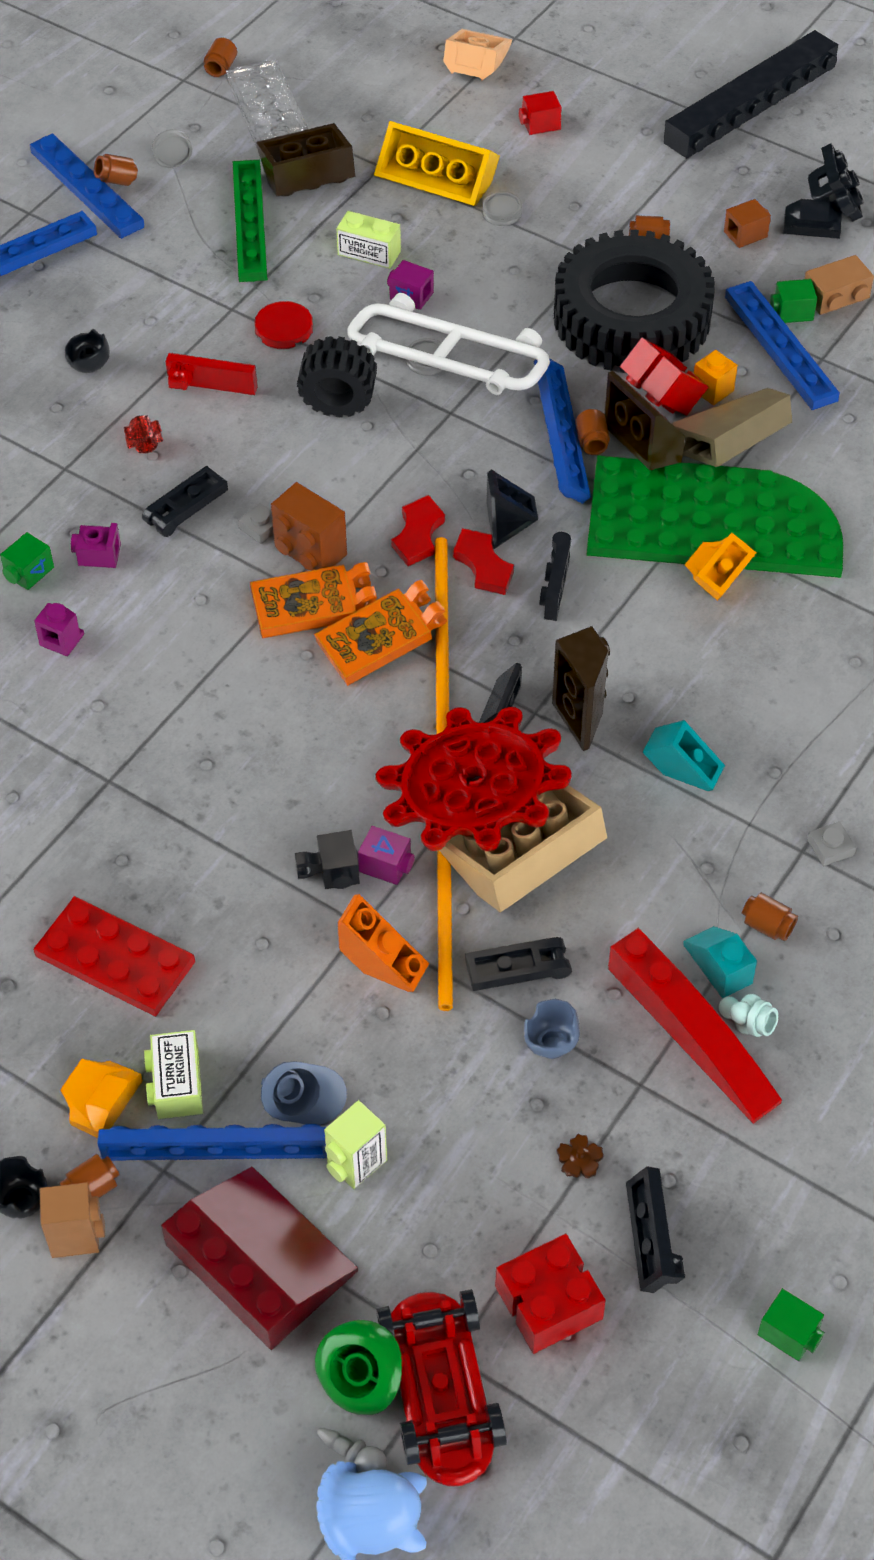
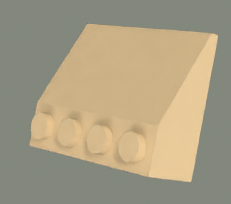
M569 785L564 789L549 790L540 794L537 798L549 809L548 820L542 827L535 828L522 822L509 823L500 830L501 841L498 848L493 851H483L476 844L475 838L472 835L452 837L439 851L473 891L501 913L607 839L601 806Z

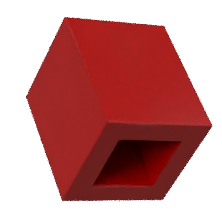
M549 91L523 96L522 108H519V119L521 125L525 124L529 135L561 130L562 107L555 92Z

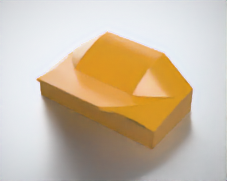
M731 533L721 541L703 542L686 562L685 566L693 574V579L718 601L757 552Z
M82 1058L60 1090L70 1109L69 1121L71 1126L98 1138L99 1129L112 1128L142 1083L141 1073L112 1061L97 1062Z

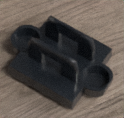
M832 143L822 147L825 165L815 169L808 175L811 197L813 200L830 201L829 196L835 194L836 200L831 203L839 208L845 217L849 216L853 222L863 217L860 205L864 204V200L859 189L856 188L860 185L859 179L854 170H848V163L842 151L836 150ZM827 176L828 183L820 187L819 180Z

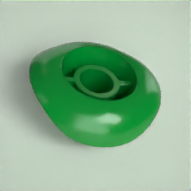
M353 1320L338 1325L324 1336L316 1351L315 1371L324 1391L336 1405L353 1414L375 1415L384 1411L392 1403L398 1392L402 1375L401 1352L395 1337L385 1327L369 1320Z

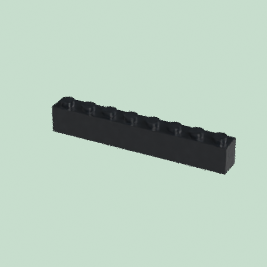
M816 30L810 32L666 120L664 144L686 159L702 151L711 143L721 139L724 135L739 128L748 120L758 116L769 107L776 105L790 94L795 93L801 87L813 82L827 71L832 70L837 63L839 44Z

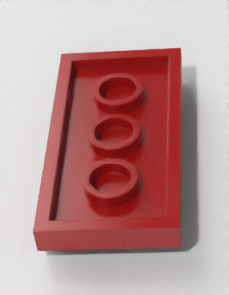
M76 896L71 899L33 949L35 957L155 1017L195 963L194 954Z

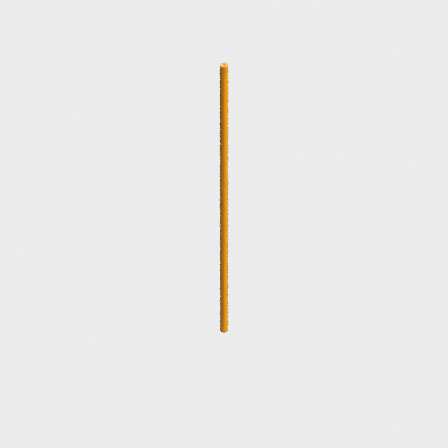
M444 537L435 539V602L438 601L445 609L443 615L447 619L446 624L435 628L436 734L444 731L447 727L446 715L449 712L447 539ZM437 851L438 1008L442 1011H449L453 1008L451 864L440 851Z

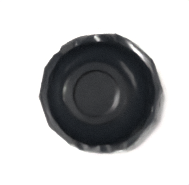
M92 329L89 333H80L72 337L65 346V358L68 364L78 372L93 373L101 369L109 359L110 348L104 334H99L95 329Z
M24 1156L3 1158L0 1160V1213L13 1219H22L33 1215L40 1209V1188L48 1187L43 1170L32 1167Z

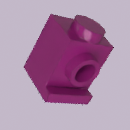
M111 523L110 527L80 525L79 534H72L71 552L76 553L78 566L116 568L121 547L118 524Z
M47 603L34 620L39 645L67 657L84 636V630L79 628L76 613L60 603ZM56 633L58 634V639L53 638Z

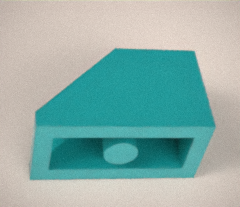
M685 720L656 727L643 750V754L663 775L705 791H712L725 767V764Z
M713 926L683 941V946L722 999L753 984L757 960L737 933Z

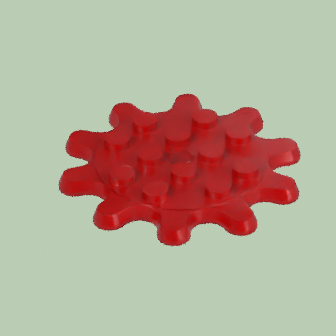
M458 707L447 713V727L438 734L429 735L416 729L404 732L400 737V743L411 754L410 758L400 765L384 766L376 773V781L382 788L402 792L401 797L396 802L389 804L383 810L385 821L392 827H401L411 822L425 823L426 826L421 834V841L430 851L441 850L452 837L457 835H472L475 838L476 844L483 851H493L500 844V830L509 823L522 822L531 827H542L548 820L549 809L537 799L538 796L549 790L566 788L572 778V772L569 767L549 764L544 760L546 756L559 748L561 743L560 732L556 729L548 728L534 734L522 733L519 727L523 715L522 711L516 707L502 709L496 718L487 723L474 721L468 709ZM475 776L482 777L476 781H470L469 784H467L466 780L472 779Z

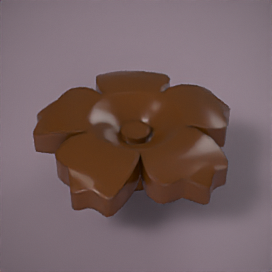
M577 1134L575 1138L570 1139V1146L561 1143L557 1149L559 1161L564 1163L561 1171L566 1176L579 1177L580 1171L585 1178L595 1176L599 1168L597 1162L604 1158L603 1148L598 1147L595 1143H591L588 1146L586 1135Z

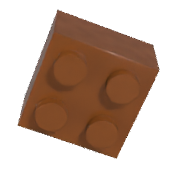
M295 482L271 503L274 543L280 553L289 555L297 560L307 570L335 566L347 555L345 511L298 482Z

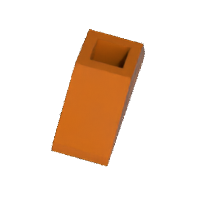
M355 894L337 922L340 951L364 974L407 992H414L430 963L360 894Z

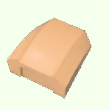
M461 29L446 39L443 62L451 74L456 72L479 77L481 80H484L500 66L510 48L512 39Z

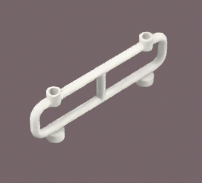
M397 293L389 305L377 303L364 307L352 320L347 329L349 339L357 341L359 346L364 345L368 349L367 353H372L373 356L377 351L483 381L486 382L487 389L495 395H500L505 388L520 391L533 387L546 372L550 364L549 355L545 350L539 348L542 344V338L533 329H523L516 338V341L415 313L413 312L415 309L414 301L404 293ZM376 315H382L446 333L448 336L434 354L382 340L378 334L373 332L364 335L359 333V331L368 319ZM460 338L534 358L538 362L527 376L513 378L502 369L492 372L447 359L446 356Z

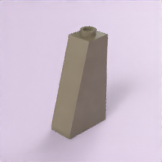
M765 388L673 422L672 424L685 435L683 456L715 467L722 465L792 423L790 394Z

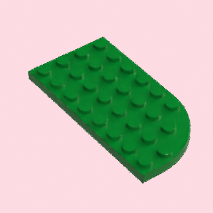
M597 455L586 556L686 564L703 542L721 541L733 533L757 552L746 565L745 570L837 578L842 576L843 535L840 524L832 509L818 494L794 479L771 470L729 466L715 467L693 463H677L649 470L639 459Z

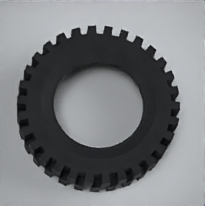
M623 230L614 231V237L612 238L606 232L599 234L598 242L591 237L585 240V247L581 244L576 245L573 248V254L568 252L564 256V262H560L555 277L553 319L560 340H566V347L570 351L576 348V356L581 360L588 355L589 364L597 366L600 361L604 362V369L612 371L614 365L621 366L642 337L669 351L682 363L688 360L689 352L692 354L698 352L699 345H703L707 335H709L715 293L714 277H711L712 270L709 266L705 267L706 260L702 256L696 257V250L692 247L684 251V242L678 239L672 244L668 235L663 234L660 239L655 238V232L647 231L646 236H638L639 230H631L630 236H624ZM639 281L659 286L673 294L676 299L667 308L657 313L631 316L620 314L604 307L596 300L592 291L609 283ZM620 368V373H626L622 368Z

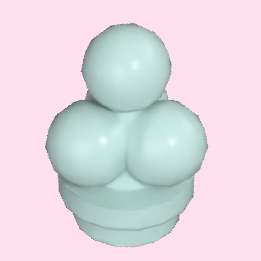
M756 994L745 995L740 1002L736 998L728 996L723 998L718 1006L720 1014L727 1019L735 1021L737 1030L742 1034H750L756 1037L761 1035L769 1036L775 1030L778 1022V1010L772 1007L770 1002L762 1000Z

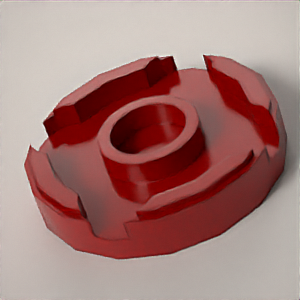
M291 301L275 302L262 308L256 315L255 333L266 346L276 349H290L296 347L295 343L302 341L303 344L309 339L313 333V317L309 310L301 304Z

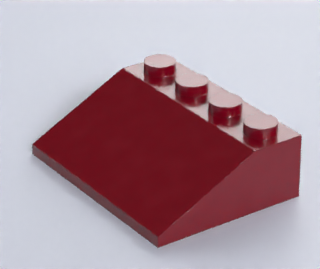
M250 1167L190 1199L161 1224L166 1246L270 1350H273L358 1272V1267L254 1167Z

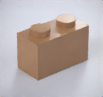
M853 255L808 270L805 273V279L812 280L817 296L815 310L819 315L870 298L874 275L857 255Z
M88 1182L40 1188L41 1227L52 1258L99 1253V1238L105 1237V1220L103 1213H100L99 1197H92Z

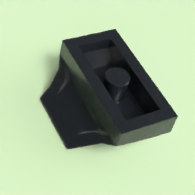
M800 199L787 205L785 208L783 234L840 239L842 211L830 201Z

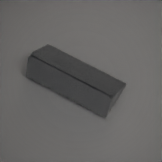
M515 663L498 677L479 723L490 722L496 718L502 709L513 707L522 683V666L520 663Z

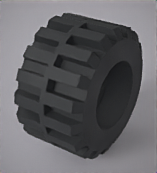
M332 336L325 337L324 341L321 339L315 340L314 345L310 344L303 354L297 380L299 396L304 397L303 402L306 405H312L314 411L324 412L323 415L326 416L331 414L336 417H343V415L350 417L354 416L355 412L360 413L364 411L365 406H368L371 402L377 374V363L374 362L373 354L367 353L368 349L364 345L359 346L357 341L352 339L348 341L345 340V337L338 336V339H333Z

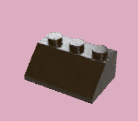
M335 123L256 142L268 184L276 196H290L297 191L305 189L314 190L321 185L342 183L349 178L356 177L352 145Z
M614 371L608 372L604 413L608 430L649 470L681 463L683 449L685 448V435Z
M593 626L559 638L555 643L552 704L583 751L588 750L591 746L603 714L604 698L607 696L605 684L606 677H608L607 661L608 656H610V647L604 637H599Z

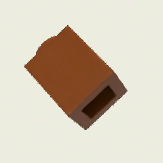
M756 199L726 209L724 233L738 248L768 237L771 215Z

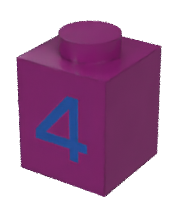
M402 260L396 269L391 270L387 279L390 299L392 300L397 293H404L414 301L415 308L421 310L434 293V271Z
M371 826L358 851L359 872L398 885L403 873L408 874L414 863L415 855L411 853V838Z

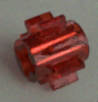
M148 415L132 418L129 422V427L123 428L128 448L135 447L138 453H150L157 448L158 442H163L159 421L151 422Z

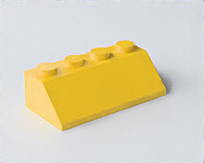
M389 121L374 176L476 206L493 181L500 155L491 150Z

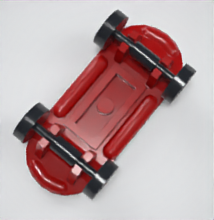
M472 1289L459 1292L460 1304L445 1294L422 1292L409 1296L398 1303L392 1313H390L389 1306L376 1308L378 1324L391 1332L398 1342L401 1352L402 1375L399 1389L406 1422L400 1423V1431L407 1465L417 1464L427 1477L436 1483L446 1486H463L475 1481L489 1466L494 1447L507 1445L504 1421L499 1403L487 1405L471 1331L480 1330V1323Z

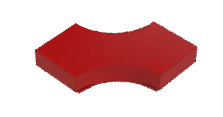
M429 495L402 507V515L406 525L399 535L391 539V547L407 566H411L435 554V546L431 541V536L445 522L444 512Z
M462 528L453 550V558L464 563L472 570L475 575L476 589L506 595L514 574V564L508 563L497 556L492 548L491 534Z

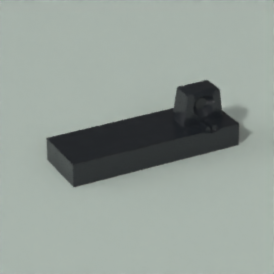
M646 1166L626 1182L640 1291L655 1293L666 1284L679 1283L685 1278L682 1256L672 1253L660 1169Z

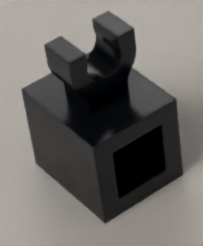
M352 830L317 835L318 852L295 853L298 879L309 878L315 874L322 873L325 889H344L351 885L360 884L359 864Z

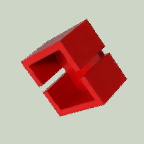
M643 337L620 366L628 374L626 380L639 390L641 388L647 392L645 397L658 407L662 406L672 414L678 411L687 416L709 388L692 371L688 370L685 373L687 367L672 353Z
M567 1233L496 1267L495 1287L511 1316L516 1315V1325L533 1354L603 1320L606 1299L588 1270L583 1272L584 1262Z

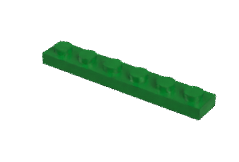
M260 159L232 161L239 282L266 281L268 277Z

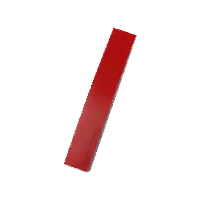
M639 927L610 946L608 970L753 1124L782 1103L781 1097L723 1019L687 977Z

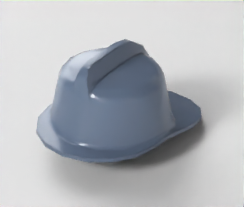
M297 1061L283 1062L274 1067L261 1081V1101L264 1110L271 1117L281 1121L323 1125L334 1120L342 1112L346 1103L347 1088L343 1078L335 1070L325 1066Z

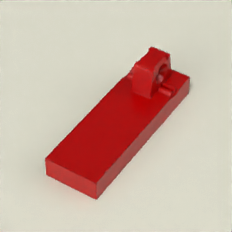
M168 353L165 361L168 385L171 389L187 390L188 386L255 396L258 388L256 365Z

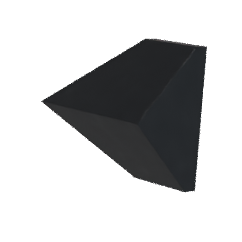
M492 469L487 472L486 504L493 549H495L536 522L538 514L533 495Z

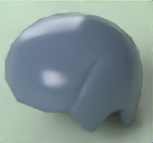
M555 998L541 1001L536 1005L534 1016L529 1020L526 1019L524 1025V1037L528 1048L536 1055L556 1059L570 1052L577 1045L580 1037L579 1019L576 1010L569 1002Z

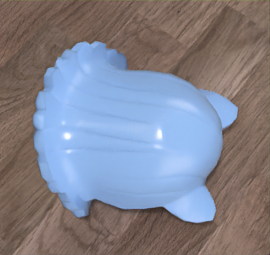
M337 1461L336 1465H330L322 1475L317 1492L319 1499L316 1505L317 1519L320 1523L319 1527L328 1548L332 1550L334 1555H338L341 1560H356L358 1553L377 1555L394 1548H399L409 1553L424 1550L426 1548V1540L417 1529V1523L420 1519L422 1506L419 1494L427 1485L426 1477L414 1472L397 1474L388 1470H370L357 1473L356 1464L353 1462Z

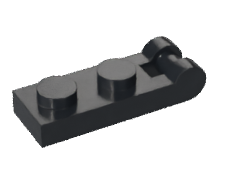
M205 466L149 505L143 511L142 519L150 526L155 525L157 532L162 536L169 537L174 533L178 525L228 491V483L208 466Z
M557 532L552 537L553 550L551 552V562H547L545 581L549 583L548 587L542 586L539 605L545 606L544 619L557 621L570 563L571 536L566 532Z
M561 937L465 953V962L473 991L548 977L562 979L572 973L570 961L564 957L566 947ZM541 956H547L551 960L542 961Z

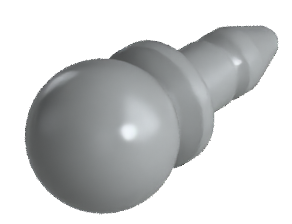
M318 1429L319 1437L328 1447L334 1448L337 1453L346 1457L345 1462L356 1464L357 1473L370 1470H386L387 1459L379 1448L374 1446L366 1447L365 1442L362 1440H358L354 1444V1442L344 1436H340V1433L334 1430Z

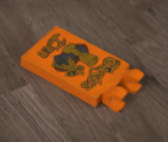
M358 563L349 571H346L343 564L250 582L262 638L330 626L376 601L377 595L374 586H371L368 563ZM355 588H362V589H361L360 591L356 592V589H355Z
M423 580L414 582L405 594L398 588L314 634L316 642L347 686L432 640L431 630L447 623V619L443 615L445 609L438 601L431 603L424 612L420 610L419 607L431 601V598L426 593L429 589Z

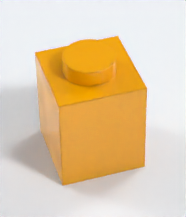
M716 349L695 363L694 374L709 386L702 398L713 406L734 392L738 366Z

